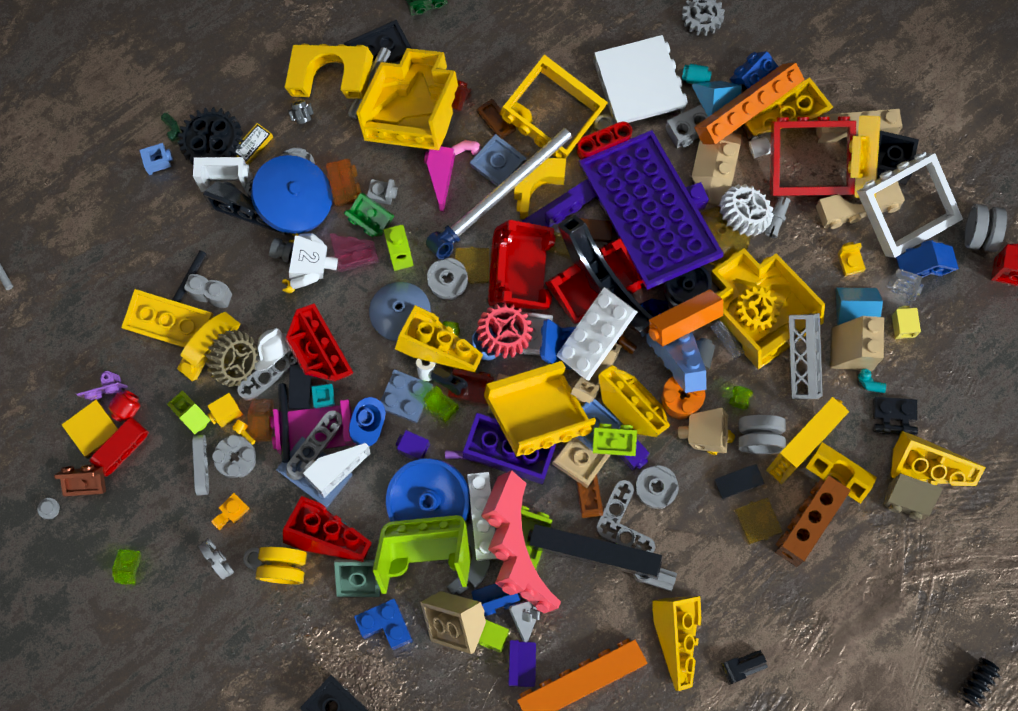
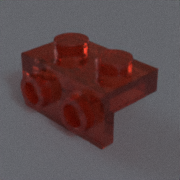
M459 368L453 369L452 374L463 378L468 383V387L466 389L463 388L460 395H455L449 390L448 397L489 406L484 393L486 384L494 382V377H491V374L486 372H479L477 374Z

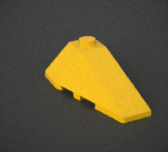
M809 77L744 124L753 136L771 132V122L777 121V117H789V121H797V117H809V121L833 109V106Z
M416 305L403 326L395 346V350L413 358L472 372L476 371L483 357V354L468 341L460 339L455 335L451 327L443 325L435 314Z
M700 596L653 600L654 625L675 691L692 688L696 663L693 652L694 646H698L699 641L698 638H695L697 625L701 626Z

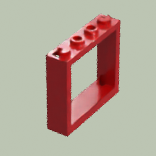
M850 116L838 117V121H830V117H817V121H809V117H797V121H789V117H777V121L771 122L770 195H855V178H850L851 173L848 172V164L852 159L849 144L853 140V136H856V121L850 120ZM848 127L846 186H779L780 128Z

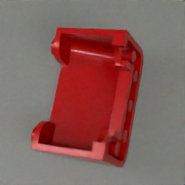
M508 220L495 228L492 238L488 294L490 306L494 307L498 304L502 307L506 303L508 308L513 304L515 308L545 310L549 308L552 302V295L547 289H544L546 251L553 247L556 241L554 228Z
M620 238L599 248L605 261L627 291H630L632 294L642 288L640 284L643 281ZM573 264L545 282L550 292L574 324H579L599 295L590 288L584 271L576 264Z

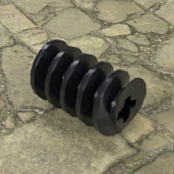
M981 657L979 658L980 664L974 665L975 671L969 673L970 678L964 680L966 686L961 685L959 687L961 693L956 692L960 699L977 708H982V705L978 702L979 699L987 701L983 694L984 692L992 694L988 686L997 687L993 679H1002L998 673L1000 671L999 667Z

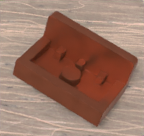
M91 464L74 469V466H66L54 474V478L61 481L63 496L93 495L106 492L103 467H94Z

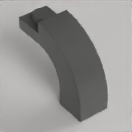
M471 523L467 527L468 544L472 551V562L469 568L467 585L471 583L474 589H476L486 578L491 566V560H476L473 523ZM459 577L447 586L451 594L455 595L457 593L458 596L469 588L468 586L462 587Z

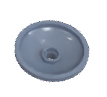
M407 282L390 283L378 290L371 300L369 307L371 323L382 337L391 341H397L415 305L431 312L429 300L426 294L416 285ZM397 305L403 306L400 310L395 309Z

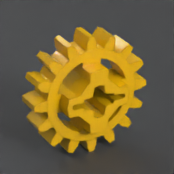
M754 286L750 291L746 289L737 297L739 302L735 303L734 306L739 310L734 312V314L740 315L737 321L744 322L743 328L750 326L751 332L756 329L762 332L765 329L768 330L772 327L771 324L777 322L775 317L779 316L780 312L776 311L780 304L774 303L776 296L771 298L770 290L764 293L763 287L757 290ZM754 297L752 301L747 302L748 298ZM768 317L765 321L760 322L762 318Z

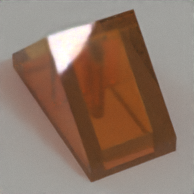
M252 399L247 419L249 435L255 441H271L272 428L270 416H273V399Z

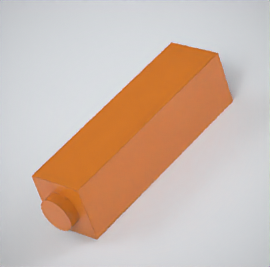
M709 289L649 319V336L663 347L723 316V299Z

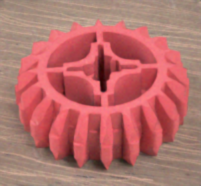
M506 303L500 308L496 304L494 309L489 307L486 312L481 314V319L477 323L479 327H477L476 332L479 334L478 341H483L482 348L489 347L487 350L488 354L494 351L495 357H498L499 353H501L504 359L507 358L508 354L513 358L516 353L521 354L523 349L528 348V342L532 340L533 328L530 327L532 322L531 320H526L527 314H521V308L515 310L514 304L508 308ZM514 323L518 326L521 335H519L517 333L518 331L514 328ZM489 326L492 328V331L495 332V338L491 335L489 331Z

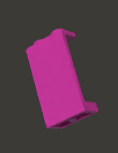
M349 400L340 401L341 405L288 412L290 451L302 436L307 439L320 420L329 411H336L341 414L342 425L325 449L355 445L349 434V424L352 415ZM273 409V416H270L271 428L275 429L272 444L273 449H277V452L282 455L280 415L278 409ZM329 419V424L326 427L328 430L333 423H336V419ZM317 433L315 435V439L319 442L327 439L324 433Z

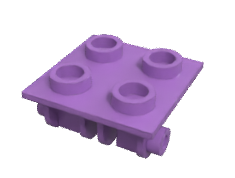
M104 371L100 376L102 387L78 393L77 396L93 401L102 398V394L105 393L115 395L128 386L121 383L118 374Z

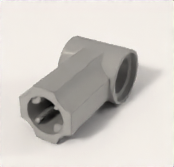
M663 568L660 569L658 580L648 577L643 578L633 574V578L639 583H646L668 591H672L677 573Z

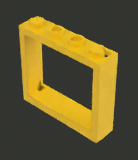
M543 55L502 107L500 115L507 123L515 125L520 133L532 138L535 144L541 148L551 140L550 137L512 109L539 73L542 72L594 111L566 149L561 146L551 155L554 158L566 159L578 144V141L602 113L608 102L546 55Z
M832 397L766 469L781 485L849 413L846 407L842 405L843 402Z

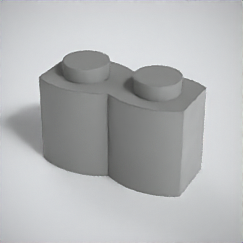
M198 274L189 275L184 287L192 299L199 302H209L218 308H227L232 297V293L226 284L217 280L208 281L205 277Z

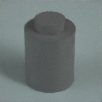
M700 338V340L696 341L705 369L709 371L715 345L709 339Z

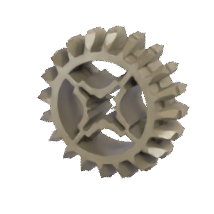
M237 330L218 334V340L214 339V345L208 347L211 351L210 354L206 355L209 358L205 363L209 367L207 372L219 384L233 387V385L240 386L243 380L247 381V377L252 375L251 371L256 369L254 365L259 362L256 359V356L259 355L256 350L258 345L254 343V339L247 335V333Z

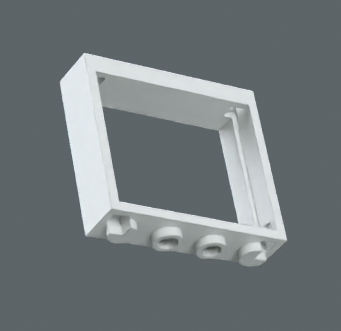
M923 152L916 154L914 160L898 164L897 169L894 171L890 170L882 173L879 179L866 182L863 188L857 191L882 250L887 257L895 258L906 252V249L915 247L963 220L935 153ZM926 165L946 214L894 242L874 194Z

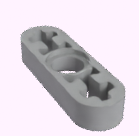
M205 434L193 435L195 492L197 496L208 495L209 476Z

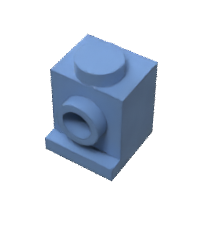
M163 143L139 150L144 168L149 175L171 167L170 161L173 160L170 149L166 150Z

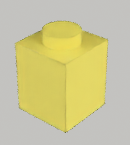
M901 306L892 314L895 339L915 338L921 332L917 308Z

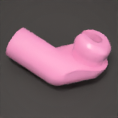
M463 140L451 147L454 149L455 156L466 150H470L472 155H477L481 151L480 144L477 141Z

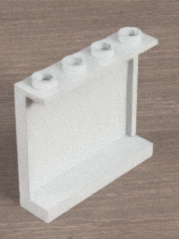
M663 35L594 53L593 62L614 124L622 121L629 123L679 109L681 114L684 113L685 107L688 105L687 96L685 93L682 94L681 79L679 76H676L675 61L670 59V47L668 42L664 41Z

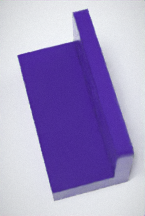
M510 640L509 687H535L536 643Z

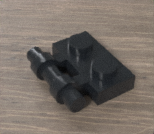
M875 397L873 399V419L882 420V424H874V432L890 435V433L901 434L904 431L917 435L918 427L909 425V421H917V400ZM890 420L901 421V425H891Z

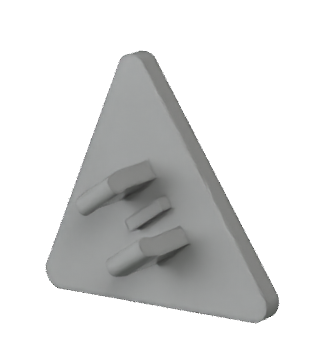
M527 600L510 605L509 607L523 642L529 641L536 620H540V611Z

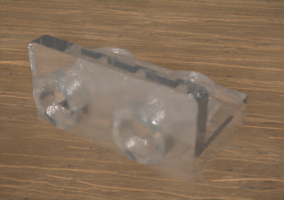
M897 269L889 279L887 288H890L892 292L897 294L905 293L903 305L907 306L911 301H915L917 296H920L923 289V284H920L922 276Z

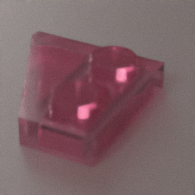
M334 233L330 234L335 258H338L337 266L339 272L379 263L374 241L358 240L350 236L346 238L337 236Z

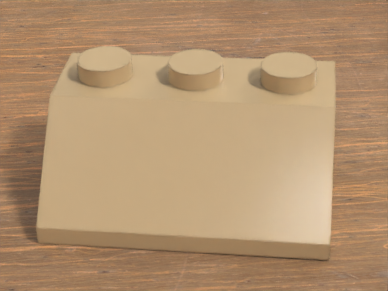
M442 591L420 602L431 642L468 654L475 652L486 624L484 608L481 602Z

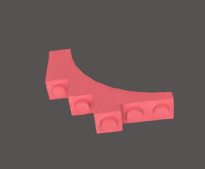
M511 470L497 477L481 515L491 526L496 528L488 550L499 560L503 561L495 583L510 596L519 593L524 599L532 603L537 610L547 613L558 609L561 601L547 588L531 562L524 541L521 521L522 498L527 483Z

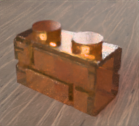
M350 159L327 163L326 167L335 206L340 207L354 204L361 193L360 184L355 183L354 177L358 176L356 166L351 165Z

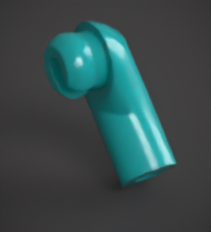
M862 369L860 371L858 380L865 390L879 393L886 392V383L874 381L869 369Z

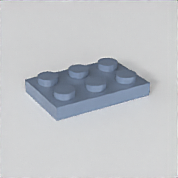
M303 436L290 451V459L306 440ZM310 448L304 449L302 452L307 458L314 456V451ZM322 452L318 458L326 456L327 454ZM301 460L297 467H292V472L295 473L300 470V466L303 463ZM281 462L276 469L277 472L314 500L323 504L326 509L353 476L350 473L324 498L306 480L305 476L299 480L290 479L286 474L288 463Z

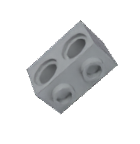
M702 105L667 120L665 129L676 149L681 146L687 147L699 138L694 128L696 126L695 122H702L708 118ZM683 130L686 134H679L677 131Z

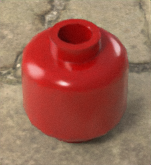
M128 390L117 392L108 405L112 413L111 417L118 422L134 418L140 408L139 397Z

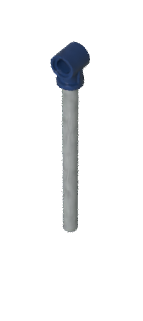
M563 128L451 228L447 225L442 233L436 231L430 234L426 240L427 248L438 259L449 257L453 252V244L461 241L459 236L571 139L572 135L569 131Z

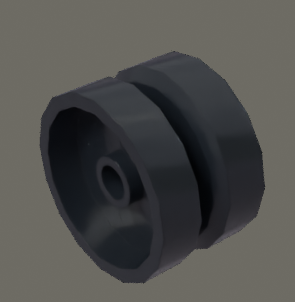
M701 266L666 281L664 296L667 304L673 308L709 289L711 290L712 280L709 272L704 266Z

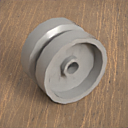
M974 204L966 222L965 247L979 249L982 246L984 251L997 252L1005 236L1007 225L1006 209L992 207L988 210L986 205Z
M750 415L739 418L738 431L744 434L738 439V449L741 452L774 454L780 453L786 447V438L780 435L786 431V420L784 418L773 415Z

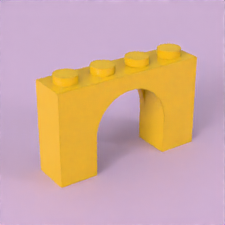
M305 43L293 45L285 89L291 97H310L316 72L325 64L337 62L344 65L341 91L347 99H363L368 88L373 55L369 48L364 45L346 46L339 44L337 46H329L326 44L309 45Z

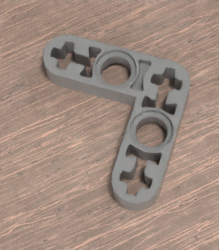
M619 481L603 511V516H601L597 524V534L611 543L631 547L635 542V538L639 537L640 539L637 542L640 544L648 542V547L651 550L646 551L653 553L655 543L651 538L620 524L633 495L634 487L629 481ZM624 485L628 487L627 491L630 493H625L622 501L613 499L614 496L616 498L619 497L621 490L618 489L619 487L623 488ZM618 504L621 507V513L612 515L609 511L610 505ZM608 523L610 524L609 528L613 531L616 530V527L620 528L616 539L612 538L614 533L610 531L606 534L602 533L603 529L600 526H605ZM628 532L632 537L631 542L627 544L622 543L619 538L620 534ZM636 544L635 548L642 550V547Z

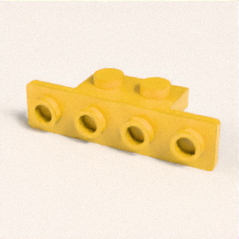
M859 116L858 136H853V140L849 144L852 159L848 164V172L851 173L850 178H856L855 198H859L857 191L863 188L866 182L877 180L880 116Z

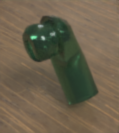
M163 113L161 120L170 129L166 136L173 142L177 138L179 139L178 134L180 130L177 121L170 114Z

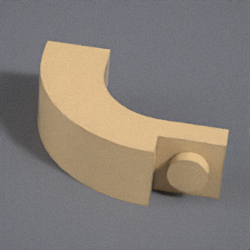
M615 343L590 380H586L581 376L571 394L582 402L589 404L593 402L600 390L598 375L614 364L622 346Z

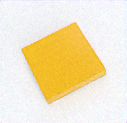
M97 400L62 424L86 458L94 454L118 430V427Z

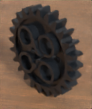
M212 107L211 112L204 108V113L202 114L197 110V116L190 114L191 120H184L186 127L180 126L182 133L178 134L180 140L177 142L181 147V153L184 154L185 159L189 160L192 165H194V158L237 156L235 149H241L239 144L243 142L241 126L235 116L231 117L229 111L224 114L222 108L218 112L215 107Z

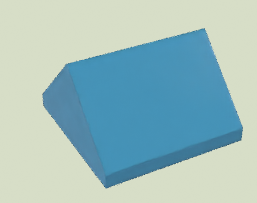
M725 81L694 83L692 85L708 117L740 95L742 90L741 85Z
M836 287L837 326L861 316L881 317L883 300L877 288Z

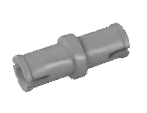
M784 196L778 197L772 212L774 214L772 222L765 231V235L768 237L773 229L771 238H777L781 224L786 219L785 214L791 202L789 198L786 197L782 205Z

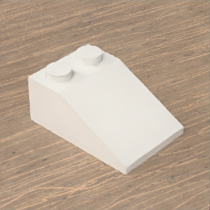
M364 443L320 457L316 461L311 460L304 469L306 471L303 474L306 480L325 498L371 454L369 446Z

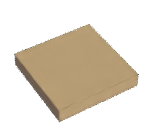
M574 437L566 443L552 462V465L587 488L606 463L610 454L593 453L578 438Z

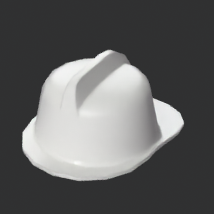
M279 328L267 330L260 335L256 349L259 354L256 356V359L259 362L255 363V370L263 371L270 368L291 350L285 340L287 334L282 333Z

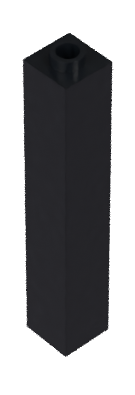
M537 524L534 525L533 530L530 529L527 542H530V547L535 550L657 580L663 556L660 554Z

